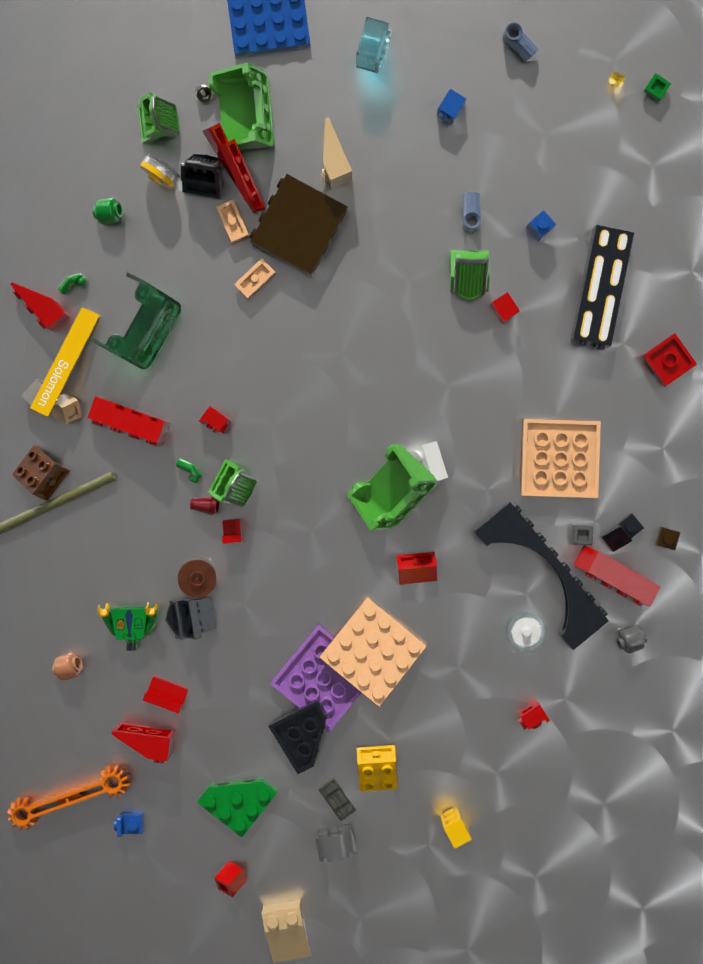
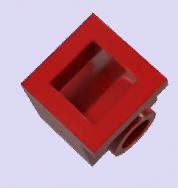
M211 406L208 407L199 420L201 424L207 422L206 427L214 433L218 430L225 434L230 427L228 424L230 420Z
M537 701L518 713L521 717L518 721L524 730L527 728L528 730L531 728L536 729L542 725V721L545 720L547 723L550 721Z

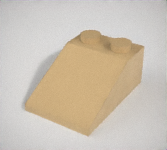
M329 117L325 118L323 169L321 172L325 185L329 184L330 188L334 189L352 181V169Z
M301 899L264 905L261 914L273 963L310 957L311 953Z

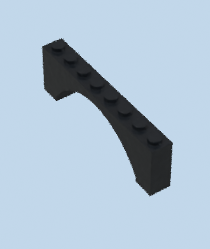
M507 502L473 531L485 546L491 543L517 544L537 552L548 561L561 581L565 596L564 623L562 630L558 634L572 650H575L609 621L606 618L608 613L602 606H596L593 602L596 600L589 591L585 592L582 589L583 583L577 576L573 578L569 573L571 571L570 567L564 561L561 563L557 558L559 554L553 547L548 548L544 543L547 541L540 532L536 533L533 530L534 524L528 517L524 519L520 514L522 512L521 508L515 502L513 504Z

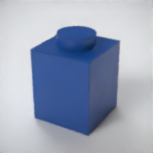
M450 89L438 107L437 114L439 118L446 123L451 122L453 124L464 107L466 98Z
M543 210L529 222L526 228L539 242L557 224Z

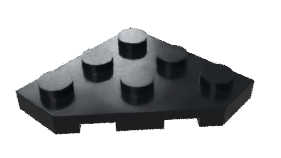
M319 699L273 721L268 726L297 774L314 767L328 716Z

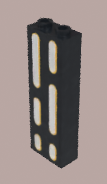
M596 225L593 228L570 341H574L575 345H594L593 348L597 350H605V348L611 347L634 232Z

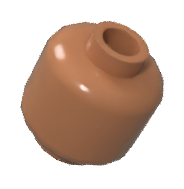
M73 653L58 656L54 661L52 671L60 680L78 677L83 668L82 660Z

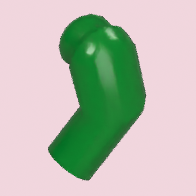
M79 273L67 276L58 287V291L66 294L74 284H77L79 287L84 286L86 279Z
M181 458L178 459L176 467L191 473L188 479L197 483L199 478H201L200 471L192 463Z

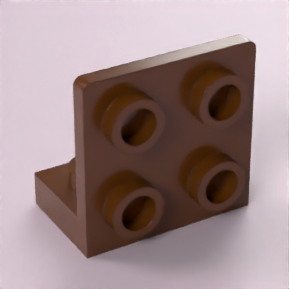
M33 445L12 475L30 493L48 501L70 470L53 461L38 446Z

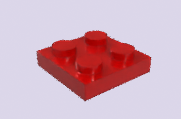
M676 333L642 356L664 387L697 365Z

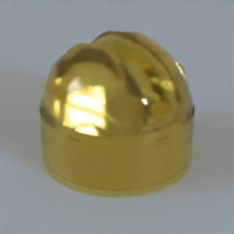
M612 71L609 78L611 86H614L615 82L616 87L621 86L625 81L626 75Z

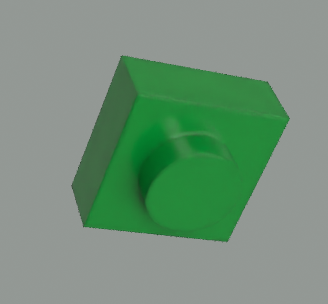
M655 73L644 89V92L659 102L671 83Z

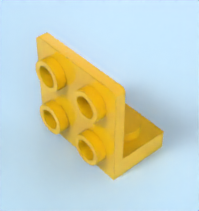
M395 745L357 748L360 792L398 789Z

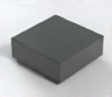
M573 525L572 544L592 545L593 526Z

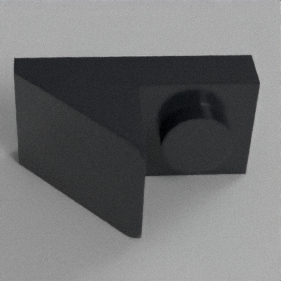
M630 513L601 538L615 552L632 542L631 538L644 529V527L633 513Z

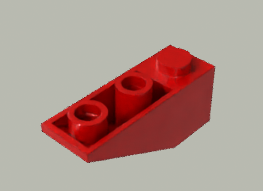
M13 282L10 283L14 288L12 290L13 294L19 300L21 298L26 303L24 307L29 313H35L38 317L36 321L43 329L47 328L52 331L69 317L54 299Z

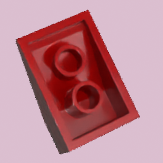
M119 723L112 730L111 735L145 758L153 760L154 763H164L173 754L176 730Z

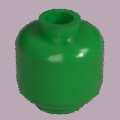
M107 198L98 200L92 212L94 218L99 223L111 224L117 223L120 220V217L123 215V208L116 199Z

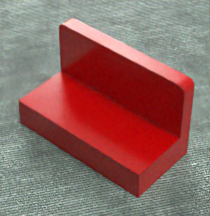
M435 552L397 555L400 585L437 581Z
M154 676L148 691L144 694L143 701L179 714L186 699L188 688Z

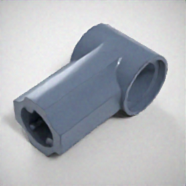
M513 22L506 27L502 36L504 43L511 46L526 62L538 51V48L524 34L520 24ZM508 31H514L517 37L509 36Z
M468 192L463 194L462 226L467 233H475L479 229L481 222L480 193ZM473 219L477 224L470 226L467 224V220Z

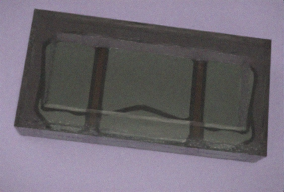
M335 778L319 788V792L340 821L356 811L355 806Z

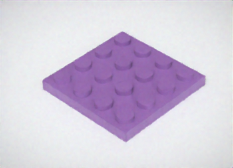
M318 624L270 684L299 708L319 699L328 714L324 729L330 732L361 692L319 658L335 637Z

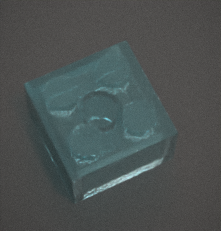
M366 17L356 53V68L378 73L379 68L384 67L386 49H389L392 32L389 30L388 22Z

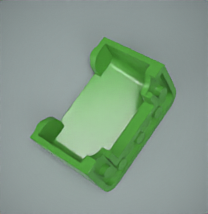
M249 62L210 72L208 84L210 90L219 96L221 124L227 140L235 139L239 150L273 146L274 131L267 73Z
M394 444L388 447L385 454L388 461L369 482L356 483L347 495L370 531L388 530L396 527L438 484L435 476L401 445Z

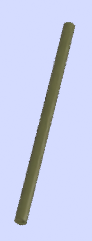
M111 471L1 522L0 533L115 481L113 472Z

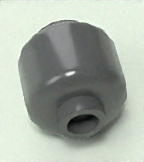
M637 626L621 630L617 639L618 647L628 654L644 649L645 643H647V636L642 628L639 629Z

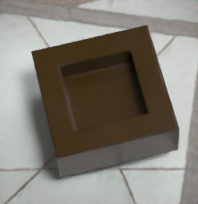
M660 527L655 545L676 550L680 532Z

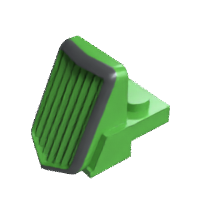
M151 92L140 98V104L137 105L142 143L149 144L161 136L176 137L179 135V118L174 103L160 98Z
M451 250L450 292H454L456 296L469 302L489 292V251Z
M225 459L208 493L220 502L228 505L233 503L243 507L253 493L257 478L246 473L244 468Z

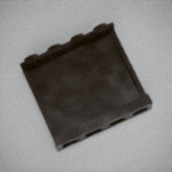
M286 174L285 178L281 177L279 180L276 194L271 195L267 204L269 205L267 211H263L260 215L258 228L252 230L249 237L251 239L250 243L252 246H257L304 271L306 275L313 277L348 212V206Z

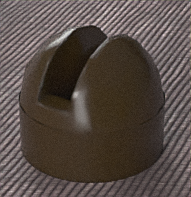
M201 84L195 89L196 97L200 101L205 102L211 98L212 92L207 85ZM202 89L205 92V95L203 96L200 92Z

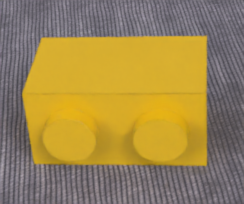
M450 809L446 811L441 820L443 828L455 849L472 840L459 810Z

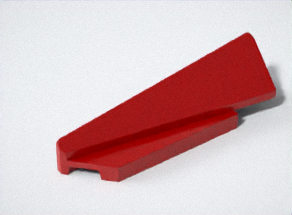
M220 123L203 130V134L251 211L256 213L266 209L235 139L227 140Z

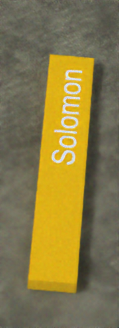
M83 307L81 308L30 410L49 418L100 315Z

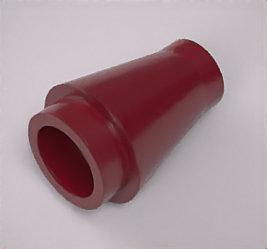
M214 497L191 499V510L211 516L218 514L220 502Z

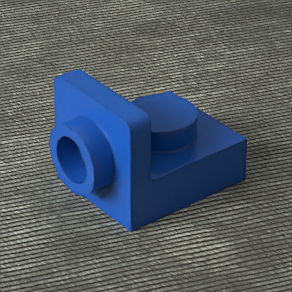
M120 813L114 821V831H117V837H121L123 834H142L143 813Z

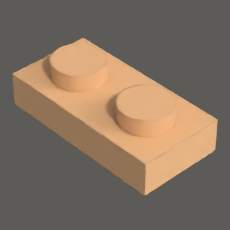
M234 199L216 207L231 243L249 236Z
M261 258L234 285L249 299L275 274V271Z

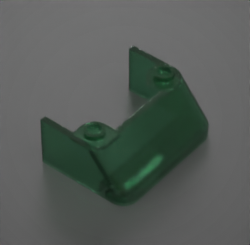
M127 272L126 276L139 284L135 290V299L142 304L124 337L114 334L109 337L106 344L92 337L90 341L140 369H147L151 366L181 312V305L178 301L148 282Z

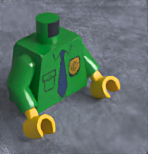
M149 602L146 607H114L111 609V612L109 611L110 605L106 603L105 609L98 605L97 614L102 617L110 633L116 637V640H126V651L137 650V640L146 638L157 624L158 604H155L154 608L149 606Z

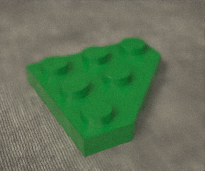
M263 779L252 782L228 783L226 785H210L198 799L197 803L242 838L278 791Z

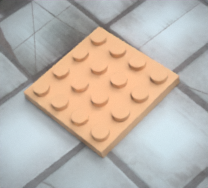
M523 419L520 496L598 498L601 421Z
M366 598L319 658L376 706L380 707L426 648V645L369 598Z

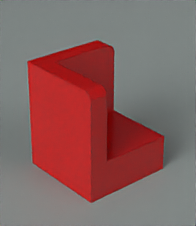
M508 292L490 304L502 324L520 312Z
M241 518L223 520L222 543L243 542Z
M228 862L214 877L218 890L232 898L247 881L243 868L232 862Z

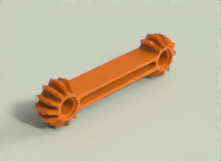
M116 765L114 770L111 766H108L107 771L102 770L100 772L103 778L45 799L30 803L29 797H26L24 800L19 797L16 802L13 801L10 804L11 808L7 810V813L11 816L7 818V821L14 822L12 827L18 825L19 831L24 827L26 830H29L31 825L35 826L38 823L35 817L108 792L109 798L112 799L114 794L117 798H120L121 793L125 794L128 791L126 787H129L131 784L127 781L130 775H124L125 768L119 771V765ZM110 778L117 779L118 785H112ZM96 786H103L102 788L87 792L85 794H80V792L94 788ZM58 801V803L39 810L36 809L37 807ZM20 810L26 811L28 816L23 817L20 814Z

